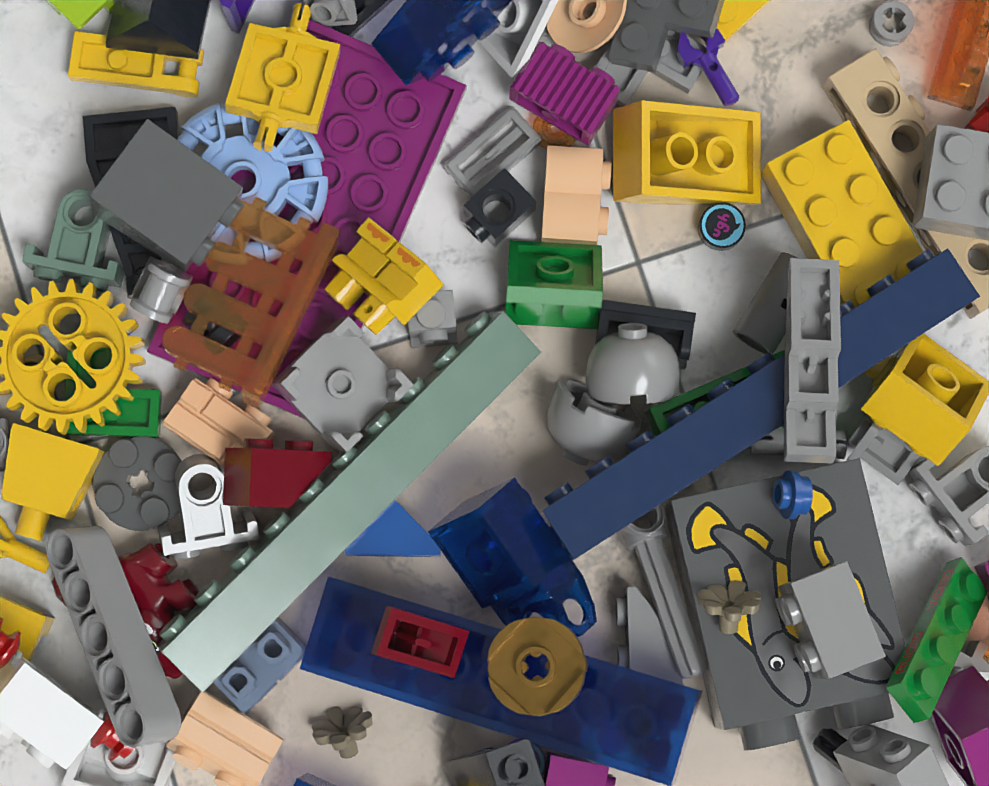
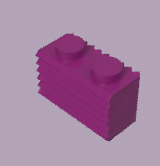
M539 41L530 59L524 64L511 84L509 100L589 146L615 107L620 88L615 85L613 77L604 70L596 67L587 70L585 66L579 65L575 61V56L563 46L552 44L550 47L544 42Z

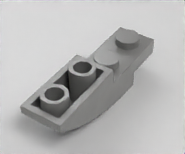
M637 587L624 588V597H616L617 626H625L626 645L617 646L618 673L627 674V683H646V692H638L639 721H647L648 740H640L641 769H649V778L652 780H671L670 731L690 730L683 679L678 674L661 622L651 605Z

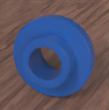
M786 470L781 479L776 480L772 492L773 505L776 509H779L784 519H795L798 515L808 514L813 498L811 480L808 476H800L795 470Z

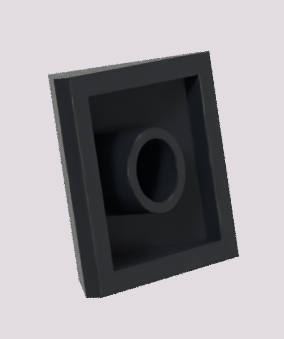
M115 0L106 38V48L199 59L211 0Z

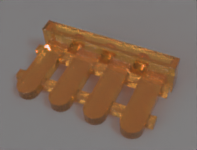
M955 0L927 99L972 111L975 107L989 59V0Z
M255 197L252 204L238 200L244 204V207L229 227L233 231L238 232L232 246L223 242H215V247L205 260L207 268L218 274L212 287L210 288L203 284H193L184 292L183 299L186 309L197 316L191 329L189 330L182 326L170 327L165 331L162 340L165 351L176 358L173 364L175 368L185 372L189 364L221 378L219 388L228 392L231 391L235 384L243 388L241 391L242 402L260 410L340 243L341 230L323 222L318 234L309 231L311 221L300 217L297 224L289 222L265 211L267 201ZM250 238L282 252L276 266L244 252ZM294 259L304 262L298 275L288 272ZM230 280L262 294L256 308L223 294ZM274 300L283 303L277 318L268 314ZM209 322L242 336L236 350L203 336ZM254 342L263 345L257 360L248 357Z

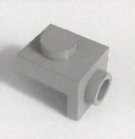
M864 419L848 441L855 449L846 460L861 458L895 484L899 485L920 456L913 452L906 442L888 429H883L875 422L871 424Z

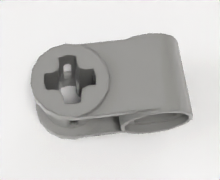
M150 256L132 292L134 296L130 306L153 320L168 324L173 313L177 312L193 276Z

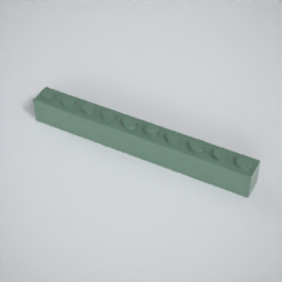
M484 311L475 317L464 330L468 336L456 348L452 344L444 348L431 363L435 369L423 381L419 377L411 381L414 386L401 398L402 402L390 414L386 410L382 411L366 426L365 431L369 434L356 447L353 446L348 452H339L331 462L335 468L322 481L317 477L298 498L301 502L288 515L284 511L276 515L263 529L267 536L254 549L250 545L243 548L228 565L232 571L220 583L216 580L209 582L196 595L194 601L198 605L185 618L178 614L160 631L159 635L163 640L156 646L202 692L541 353L504 311L491 312L489 315Z

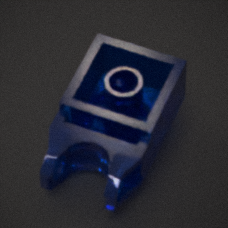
M406 0L371 44L406 86L423 78L430 82L442 74L448 66H451L454 70L458 69L474 55L475 51L472 46L477 40L485 39L498 28L501 22L497 17L509 5L511 0Z
M515 477L463 501L428 531L480 607L483 609L491 606L505 626L517 620L530 618L532 613L535 612L543 618L553 619L564 624L577 637H580L597 622L595 604L584 576L534 506L529 493L520 486ZM567 599H572L581 606L583 619L580 625L573 624L568 619L563 606Z

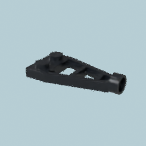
M176 107L83 116L86 162L95 188L147 119L177 140L180 134ZM108 224L127 277V298L132 299L134 296L132 292L141 275H136V272L145 267L150 256L164 262V259L139 243L132 244L125 234Z

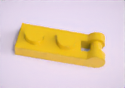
M74 31L68 77L71 81L172 93L182 97H198L200 82L196 80L198 66L203 65L205 52L203 49L200 50L199 59L106 48L107 35ZM167 61L180 63L178 76L165 75Z

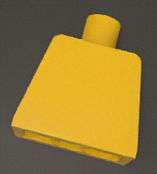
M13 423L10 432L1 498L2 500L23 506L14 533L42 541L50 515L72 521L93 483L95 470L106 452Z

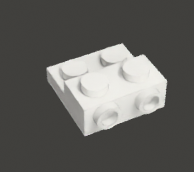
M95 698L92 709L96 713L99 710L105 713L107 709L104 701ZM89 740L68 767L61 786H169L170 775L176 762L172 757L174 751L165 746L167 743L165 741L136 747L125 759L118 756L114 760L109 761L107 759L109 748L104 744L92 748L90 747Z

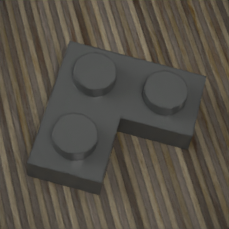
M627 0L625 15L615 33L608 55L609 60L615 65L656 73L668 31L671 30L713 39L725 0Z

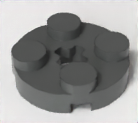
M134 437L115 442L104 453L94 473L93 490L96 505L110 521L128 530L150 531L156 529L159 525H164L180 513L175 486V471L182 460L173 448L154 438ZM141 471H147V478L150 482L154 483V488L152 491H143L141 497H135L133 495L134 488L129 485L130 478L138 477Z

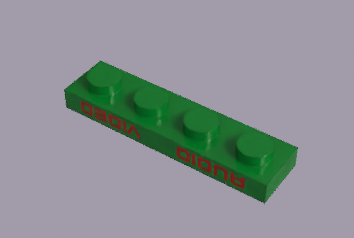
M962 557L946 562L886 686V689L913 723L930 719L988 593L981 579L974 574Z

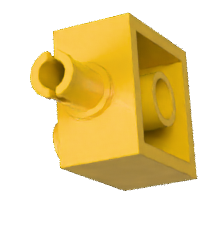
M923 333L903 346L896 355L893 354L891 357H886L864 372L873 379L871 384L874 385V388L861 410L868 414L877 425L883 429H888L906 442L917 455L928 458L939 466L971 430L989 395V381Z

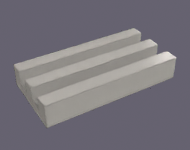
M510 106L444 163L443 169L454 178L455 183L471 199L504 168L508 172L537 148L543 139L513 106ZM511 121L517 125L515 129L464 173L459 170L458 167ZM524 134L526 135L528 140L475 186L470 182Z

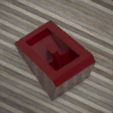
M386 606L371 653L455 678L469 631L402 608Z

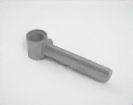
M661 503L644 514L649 520L651 528L640 529L633 523H630L616 532L620 541L626 545L628 551H636L678 674L682 679H688L706 671V664L663 545V541L668 538V534L664 526L665 509Z

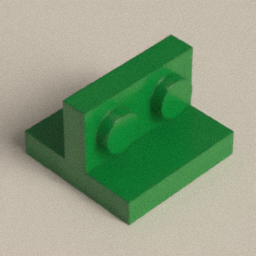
M509 240L506 315L516 325L598 329L599 309L602 308L603 297L602 245Z

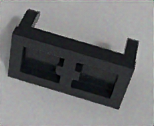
M602 300L595 344L604 336L618 332L619 325L627 323L644 324L647 326V332L661 336L672 345L678 357L679 369L685 370L687 360L690 358L696 313Z

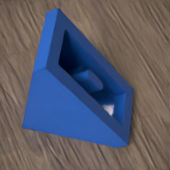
M394 500L344 550V554L346 556L441 557V547Z

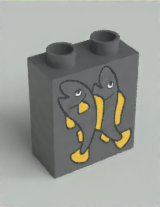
M860 458L799 471L800 476H808L810 478L813 498L808 514L798 515L795 519H784L779 509H776L773 505V486L776 480L781 479L782 475L674 499L664 505L688 616L706 664V671L702 673L714 727L722 730L739 727L744 751L766 748L800 739L795 714L832 706L837 729L863 726L894 717L889 691L886 689V686L906 646ZM847 561L886 657L830 679L814 678L811 671H803L795 654L794 644L800 643L794 626L792 624L785 626L775 603V598L781 596L778 586L828 566ZM731 581L745 582V592L757 591L762 595L759 611L756 614L741 615L736 633H722L719 631V615L707 614L704 606L698 605L697 592L700 589H707V586L711 584H720L725 590H728V585Z

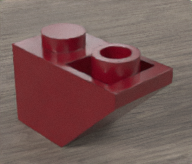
M245 438L244 448H225L223 505L290 508L330 464L332 452L313 451V441L285 440V449H273V439Z

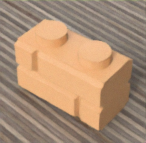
M211 377L206 384L194 378L181 395L180 400L174 405L163 421V425L214 459L223 467L225 465V448H244L245 438L274 439L276 435L267 427L272 420L270 417L251 404H248L244 411L229 401L233 392Z
M200 690L181 717L179 734L174 739L167 741L165 746L174 751L172 757L180 765L191 770H198L200 767L214 775V783L217 786H258L284 738L207 691L202 692Z

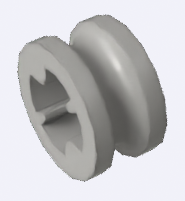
M888 1L881 4L870 19L869 30L871 36L882 46L892 47L901 44L913 29V13L902 2ZM884 14H887L888 19L893 14L900 18L901 22L898 25L900 33H896L895 28H893L891 33L883 28L886 21L883 16Z

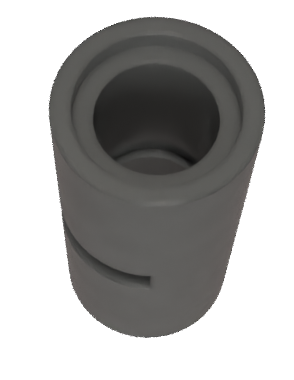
M785 252L780 253L732 331L742 342L765 355L769 352L773 355L786 335L790 258L798 257Z

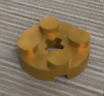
M540 617L524 618L504 627L494 638L489 648L487 659L489 661L488 679L490 687L498 700L516 713L533 716H544L559 712L570 705L579 695L584 685L588 667L582 644L571 629L556 620ZM531 654L536 658L542 654L547 656L548 661L545 666L549 673L545 678L537 675L531 680L526 676L525 673L528 671L529 666L525 659L528 655Z

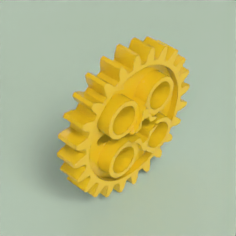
M69 279L65 292H61L54 281H49V295L43 296L33 287L31 288L33 302L27 305L24 301L16 298L14 302L20 311L17 316L8 313H2L1 315L10 326L7 331L0 330V341L3 342L2 347H0V378H5L0 383V395L13 393L6 406L12 411L24 406L20 419L26 423H30L39 415L38 428L46 432L53 421H56L57 430L62 435H66L70 422H74L76 428L81 433H86L87 419L92 418L98 425L103 427L105 422L102 412L108 409L117 416L121 414L116 404L119 397L133 401L134 397L126 389L128 383L142 384L143 380L136 373L132 372L133 367L146 364L144 357L134 354L133 350L144 346L145 341L142 337L130 336L139 327V324L135 319L121 321L129 309L124 303L111 308L114 296L108 290L96 299L97 288L93 283L89 282L83 292L79 293L78 285L73 279ZM69 314H79L81 316V324L77 331L67 335L61 334L59 326L62 319ZM41 326H47L53 335L69 351L73 352V357L96 381L97 385L95 388L90 389L79 375L63 362L62 356L40 334L39 328ZM33 345L44 346L45 354L42 361L35 366H26L24 364V355L28 348ZM100 348L111 349L112 359L108 366L103 369L91 368V356L96 350ZM66 379L74 380L76 383L74 395L66 401H57L54 392L59 382Z

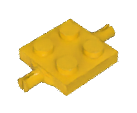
M302 3L294 4L288 27L271 28L249 22L225 102L226 113L251 118L260 123L255 141L253 142V147L259 151H262L263 144L264 152H271L273 150L278 128L289 127L317 134L340 55V44L317 39L306 32L311 11L310 6L304 5L302 12Z

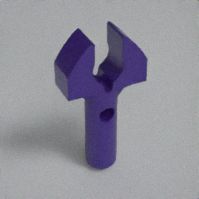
M716 28L713 39L700 36L706 45L704 53L693 48L687 35L681 32L677 45V58L682 67L685 68L691 64L701 67L725 107L734 105L740 98L739 94L717 59L718 49L724 47L726 42L719 29Z

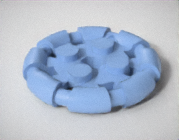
M221 103L209 106L198 112L180 127L183 132L177 140L190 150H193L198 142L207 146V150L201 157L229 178L239 170H249L256 176L254 188L247 193H243L238 200L244 204V207L229 228L221 224L210 238L216 245L207 259L232 266H248L249 261L266 259V263L290 253L307 238L304 233L313 221L318 223L328 192V177L323 176L321 162L325 158L320 145L312 133L289 127L278 128L277 133L284 138L277 148L273 145L271 152H264L263 144L262 151H259L253 147V142L255 141L260 123L251 118L226 113L225 106L221 107ZM242 122L244 136L227 138L225 125ZM299 164L303 166L304 178L291 180L288 166ZM286 202L298 210L289 223L277 216ZM260 228L262 240L244 243L242 230L254 231Z

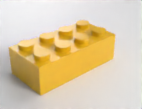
M850 120L771 160L762 170L761 177L806 258L839 260L840 306L851 300L855 308L871 298L866 289L891 274L895 282L910 273L906 264L923 253L921 246Z

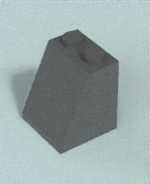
M148 119L89 196L92 213L184 272L187 271L192 263L199 267L203 264L216 245L210 238L221 224L229 228L244 207V204L238 201L242 196L243 187Z

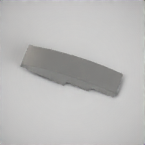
M790 258L784 365V461L833 464L836 458L835 410L839 404L838 356L841 351L839 260Z

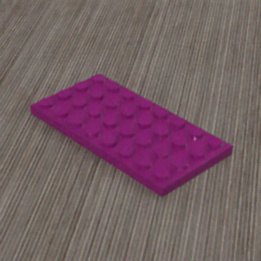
M309 20L306 32L317 39L340 44V55L317 134L312 133L320 145L325 158L321 162L323 176L328 177L327 199L318 223L314 221L304 233L307 238L297 248L268 263H266V259L249 261L248 266L225 265L206 259L200 267L192 263L185 273L192 275L193 278L177 312L173 313L168 324L159 323L147 350L150 355L207 379L211 377L228 388L302 419L304 418L271 383L336 318L349 316L361 330L364 328V325L353 313L368 298L366 293H363L348 310H345L324 290L340 271L332 259L339 254L347 256L362 238L356 231L368 217L392 235L398 242H401L467 90L466 84L312 20ZM277 133L273 145L277 148L284 137ZM300 164L288 166L291 180L304 178L303 166ZM239 170L231 177L232 180L243 187L242 194L251 191L256 184V176L249 170ZM286 202L277 216L289 223L298 210ZM260 228L254 231L242 230L244 243L262 240ZM215 290L226 300V308L229 310V314H239L249 325L240 339L217 357H214L205 348L204 336L201 337L199 333H191L182 323L187 312L204 296Z

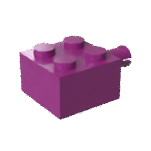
M971 666L948 678L931 718L947 763L964 785L989 786V680L986 681L974 666Z

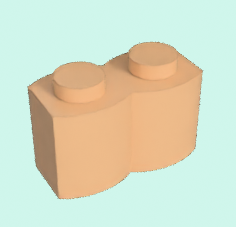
M547 145L541 242L597 245L598 235H607L609 207H600L601 189H610L612 162L603 161V149Z

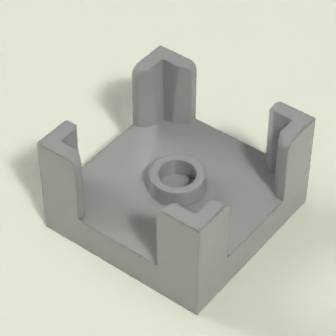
M349 316L336 318L271 383L335 451L348 452L363 437L359 431L388 402L399 401L414 386L398 368H389L360 338L364 332Z

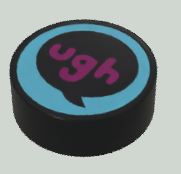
M725 202L709 206L703 212L698 223V233L702 242L709 248L717 251H726L735 247L744 236L746 230V222L742 212L736 206Z

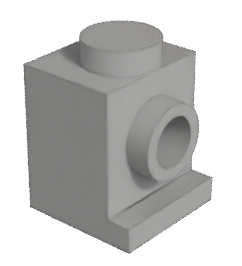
M453 290L438 291L408 321L411 348L458 344Z

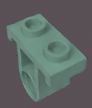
M76 189L69 192L61 200L47 257H43L44 253L35 245H25L22 262L29 269L34 270L33 277L45 281H54L55 283H61L62 276L80 279V287L85 288L90 282L95 285L98 292H106L108 285L121 288L125 273L123 267L118 262L109 260L107 269H102L110 235L108 224L96 216L94 221L87 226L75 225L76 213L83 207L91 206L89 196L92 191Z

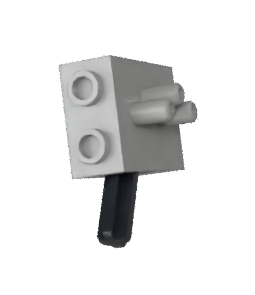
M871 724L853 731L848 740L834 729L824 728L813 741L814 750L844 773L849 786H949L931 745Z

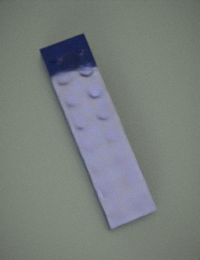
M328 576L301 662V670L522 740L528 739L532 743L668 786L675 785L703 690L584 654L588 662L584 685L579 695L570 705L559 712L544 716L519 714L510 710L498 700L490 687L488 679L489 661L487 659L489 648L494 638L502 630L501 628ZM386 606L402 608L469 631L455 678L371 653ZM530 654L526 657L525 662L528 664L529 669L525 674L528 678L532 680L537 675L543 678L548 675L549 671L545 666L548 661L547 656L542 654L536 658Z

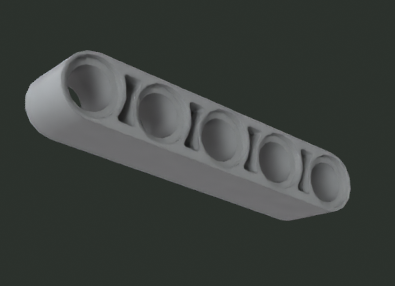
M101 526L54 530L50 534L46 546L48 561L120 742L126 747L134 748L174 739L179 734L181 728L180 711L108 533Z

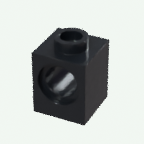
M504 168L463 205L464 215L467 217L463 224L480 243L487 239L496 247L536 210L537 201ZM492 201H500L509 208L510 213L504 220L492 221L484 215V207Z

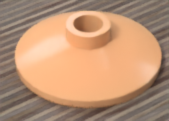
M558 0L546 24L548 33L556 44L563 46L570 52L586 53L604 45L616 33L624 18L627 0Z

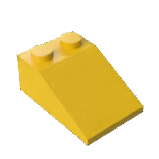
M645 100L613 109V201L667 205H713L720 202L732 205L761 204V112Z

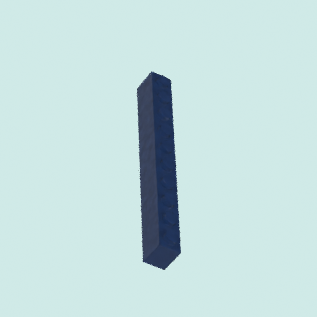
M948 248L936 256L931 249L923 252L906 264L910 273L896 282L891 274L866 289L871 298L856 308L851 300L840 306L841 351L838 356V388L980 297ZM771 352L767 353L746 367L751 376L735 385L731 378H728L706 393L710 402L697 411H694L691 404H688L666 419L670 428L654 437L651 431L648 430L625 445L630 454L615 464L608 456L586 470L585 473L590 480L573 490L569 482L544 497L549 506L540 513L571 561L783 425L785 354L775 359Z

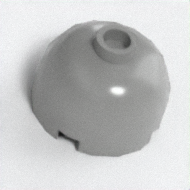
M639 323L619 325L618 332L604 336L594 345L586 367V390H588V395L591 398L609 403L630 404V396L646 395L647 404L669 400L679 394L680 369L678 357L672 345L661 336L647 332L646 325Z
M569 379L565 385L561 380L557 382L547 409L548 429L552 438L564 448L562 455L568 460L584 466L588 465L590 460L600 462L608 456L611 460L619 457L628 450L625 445L637 437L644 422L643 415L632 405L626 404L624 410H621L615 403L591 398L588 395V390H586V383Z

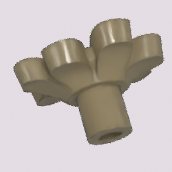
M734 580L729 583L728 590H725L720 584H711L707 586V589H700L697 592L698 605L704 606L707 614L719 615L720 632L734 634L738 631V622L741 619V615L756 614L759 611L761 593L757 591L745 592L746 583Z
M338 706L328 709L326 711L328 721L319 720L312 725V736L318 745L332 744L334 750H339L340 756L344 759L356 756L358 754L356 740H362L367 736L366 729L373 724L372 713L370 711L363 712L361 707H352L345 715H343L341 708Z

